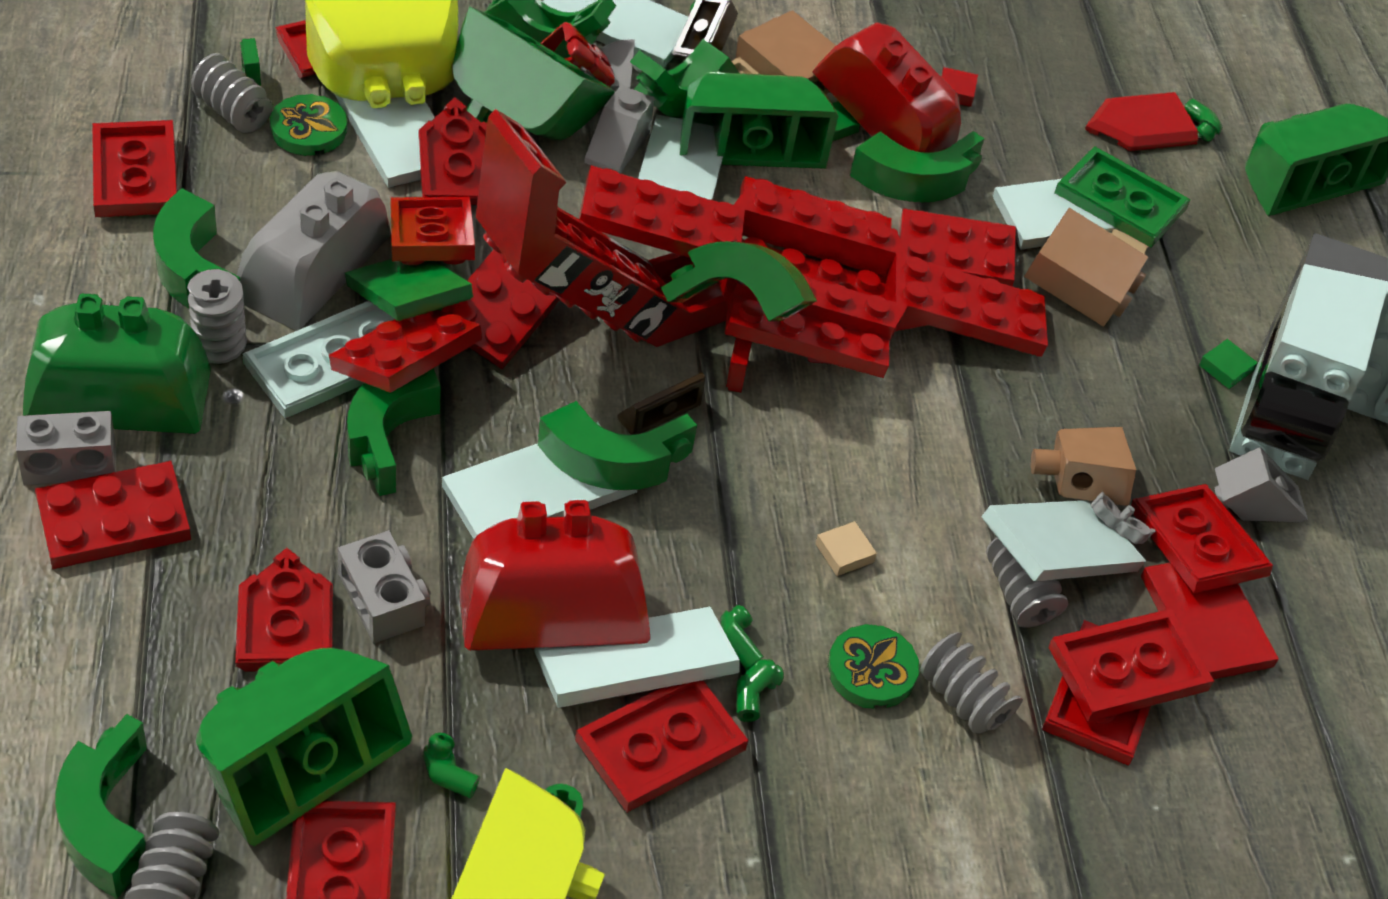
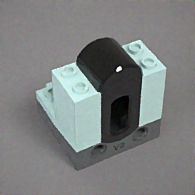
M1317 233L1313 234L1262 343L1257 359L1258 363L1249 384L1229 452L1242 456L1261 447L1284 472L1308 480L1316 464L1323 461L1329 453L1347 409L1388 423V258Z

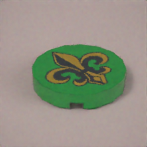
M314 94L296 95L284 99L273 108L270 115V130L276 144L290 153L310 156L315 155L314 151L323 149L324 153H327L342 144L346 137V112L338 103L327 97Z
M864 624L851 627L836 638L829 652L827 668L831 674L830 680L834 689L847 701L862 708L874 709L875 705H887L886 708L897 706L910 696L919 676V659L913 646L900 633L884 626Z

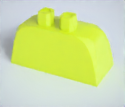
M305 0L307 57L319 80L335 95L350 100H367L372 108L386 107L390 103V98L404 97L405 102H408L410 105L424 104L426 95L446 88L454 80L452 65L458 41V0Z
M505 768L452 899H566L567 896L573 899H596L605 874L579 862L584 849L585 828L577 813L554 795L519 774Z

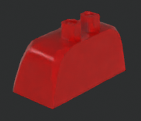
M875 22L836 45L812 71L871 137L882 132L899 145L909 150L923 153L945 150L958 141L961 127V110L957 93L893 26Z
M569 500L564 504V517H547L546 505L539 501L522 502L517 518H510L488 527L472 541L466 556L459 594L464 647L469 651L644 644L651 640L645 591L633 536L629 530L614 522L597 516H591L588 501Z

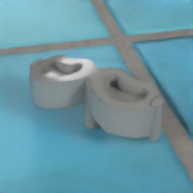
M1103 491L1091 503L1094 513L1106 526L1113 528L1121 537L1129 539L1134 544H1144L1156 531L1153 528L1150 529L1140 520L1130 517L1135 511L1132 506L1128 505L1121 513L1113 500L1105 495Z

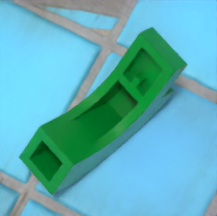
M493 0L485 10V13L508 22L539 43L545 40L562 23L567 22L573 25L591 45L599 34L609 26L610 21L608 18L617 5L612 0H597L580 11L563 12L549 7L541 0ZM565 38L555 49V53L563 58H569L571 56L568 52V44Z
M704 39L680 65L669 71L640 50L630 61L639 73L636 77L639 84L634 90L654 97L655 108L667 116L677 118L684 115L688 87L692 81L708 72L739 73L727 55Z
M972 131L945 150L923 153L909 150L882 132H879L856 147L850 176L872 191L893 199L908 202L945 200L965 191L969 175L981 163L982 155L980 153L985 138Z
M181 188L159 211L154 223L153 241L157 271L163 286L174 299L189 308L188 295L190 292L187 286L190 280L196 274L206 270H227L198 254L199 250L217 234L215 205ZM231 273L232 275L236 276L241 283L240 277Z
M714 242L689 251L688 254L694 266L690 264L676 270L670 275L672 281L661 287L668 302L684 303L712 285L728 278H734L752 290L768 321H783L817 302L806 279L789 260L766 247L741 242Z
M434 368L391 393L363 383L351 401L347 417L348 458L350 466L362 465L366 480H374L379 496L396 493V463L387 440L388 435L393 429L404 422L440 414V383Z
M575 401L540 417L538 446L555 466L580 482L610 490H638L666 482L670 463L680 462L693 452L697 424L688 414H685L646 433L636 435L618 434L599 426L591 419L581 405Z
M128 714L115 727H109L104 731L97 742L95 750L78 740L61 767L55 791L57 817L63 842L71 861L89 882L116 899L132 882L133 875L139 869V859L146 851L145 835L118 820L106 809V803L113 788L147 750L143 722Z

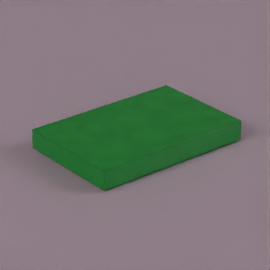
M1095 146L1057 183L1054 192L1150 248L1187 210L1191 200Z
M389 259L344 272L348 287L398 321L473 298L472 284L436 261H425L419 265H406L401 261Z

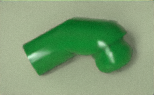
M1190 99L1184 108L1190 118L1199 124L1197 127L1198 136L1202 140L1210 142L1214 139L1215 135H1220L1223 129L1222 124L1215 112L1196 99Z
M758 660L738 679L736 683L737 718L740 721L753 722L760 718V692L765 687L772 690L776 688V685L780 686L782 684L784 671L781 666L775 665L773 660Z

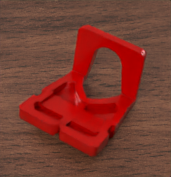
M562 23L541 42L542 45L555 52V49L565 38L568 44L567 49L571 56L565 58L579 68L583 66L599 81L609 87L615 83L613 69L610 68L611 64L605 54L596 45H590L570 23Z

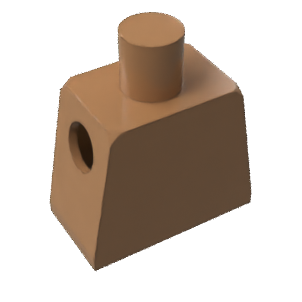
M1122 427L1061 429L1056 434L1054 450L1033 449L1031 455V473L1054 475L1059 495L1063 497L1094 501L1103 491L1116 505L1128 506L1130 504L1136 467Z

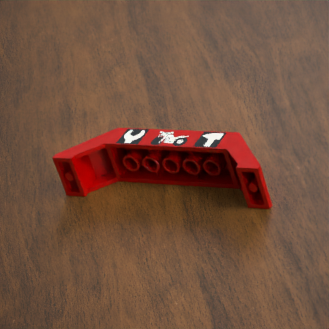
M497 109L488 116L476 219L486 231L483 235L484 240L496 252L505 256L507 262L504 266L515 279L522 283L529 280L543 294L548 296L552 292L566 306L572 308L574 305H577L591 319L595 320L597 317H600L614 331H618L621 328L635 342L639 343L641 340H644L655 347L726 321L728 308L719 282L684 303L667 301L661 287L672 281L670 275L676 270L690 264L694 266L690 257L669 253L648 260L559 208V190L567 183L521 124Z

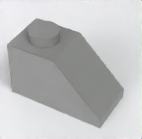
M620 85L604 106L584 163L603 169H613L621 174L651 132L655 98Z
M1261 447L1215 468L1219 483L1215 487L1216 496L1227 509H1232L1243 521L1302 522L1308 519L1298 485Z

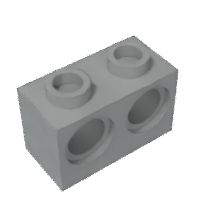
M111 411L18 416L16 452L23 485L63 483L116 472V441Z
M389 530L337 547L338 575L373 644L425 626V606L430 605L428 590L422 579L415 580L411 573L412 564L407 549L404 545L397 546Z

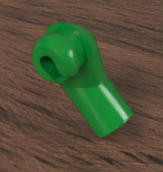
M736 605L730 612L726 610L722 614L720 624L736 652L740 664L747 671L764 656L744 631L752 623L750 613L744 606Z
M441 732L434 733L430 736L428 744L423 749V759L430 780L441 787L471 799L479 785L480 776L457 767L452 751L455 742L450 735Z

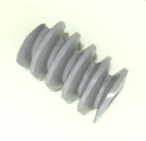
M214 53L203 58L192 75L191 85L195 95L202 99L209 107H212L217 114L223 116L238 131L252 133L262 127L270 117L274 105L270 99L266 98L267 93L264 88L256 85L252 78L247 77L242 70L237 69L235 64L227 61L224 55Z
M220 269L206 270L198 273L190 280L187 286L190 292L188 302L191 327L201 340L209 363L221 364L230 362L244 351L247 344L242 284L236 276Z
M998 537L988 545L986 550L987 558L992 563L994 574L998 577V582L1001 590L1004 591L1006 602L1011 606L1012 616L1017 620V624L1020 627L1031 628L1049 622L1066 610L1069 604L1067 597L1060 594L1062 591L1060 582L1056 580L1033 581Z
M956 632L933 646L922 663L921 674L926 680H933L932 685L936 692L945 693L944 699L949 706L957 707L956 712L961 719L969 720L968 725L972 732L979 734L994 730L1018 710L1023 699L1020 696H1014L1006 701L1004 698L1010 690L1009 683L1003 682L993 687L992 684L998 677L997 670L990 669L981 674L980 671L986 664V658L978 656L969 661L968 658L974 651V645L966 643L958 648L957 644L961 639L962 633Z
M168 812L160 815L154 821L153 833L146 842V851L139 859V869L132 877V888L126 893L124 899H190L188 895L198 893L200 883L195 877H201L205 874L207 867L203 860L210 858L213 854V846L209 842H214L219 837V829L215 823L199 815L186 812Z

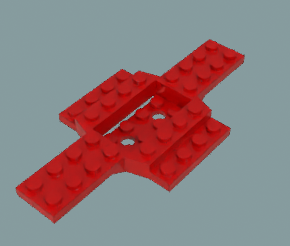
M590 166L579 220L598 231L686 257H690L689 251L714 242L729 241L755 244L781 254L801 272L817 302L783 321H768L755 294L741 281L734 278L720 281L719 284L728 308L725 328L726 335L884 378L889 368V342L895 332L899 330L930 325L1039 357L1043 356L1048 346L1044 295L1037 294L1030 289H1019L1002 284L991 278H981L967 274L957 268H946L929 263L918 257H908L897 229L891 228L892 218L885 217L878 212L861 210L848 206L841 201H830L810 195L803 190H792L775 185L765 179H754L748 176L744 177L740 188V197L732 205L728 202H717L703 198L689 191H679L658 185L651 180H641L623 175L613 169ZM764 242L787 249L781 251L774 248L767 247V245ZM802 253L822 258L824 260L819 262L816 260L805 258ZM840 264L857 268L861 271L854 272L851 270H847L842 268Z

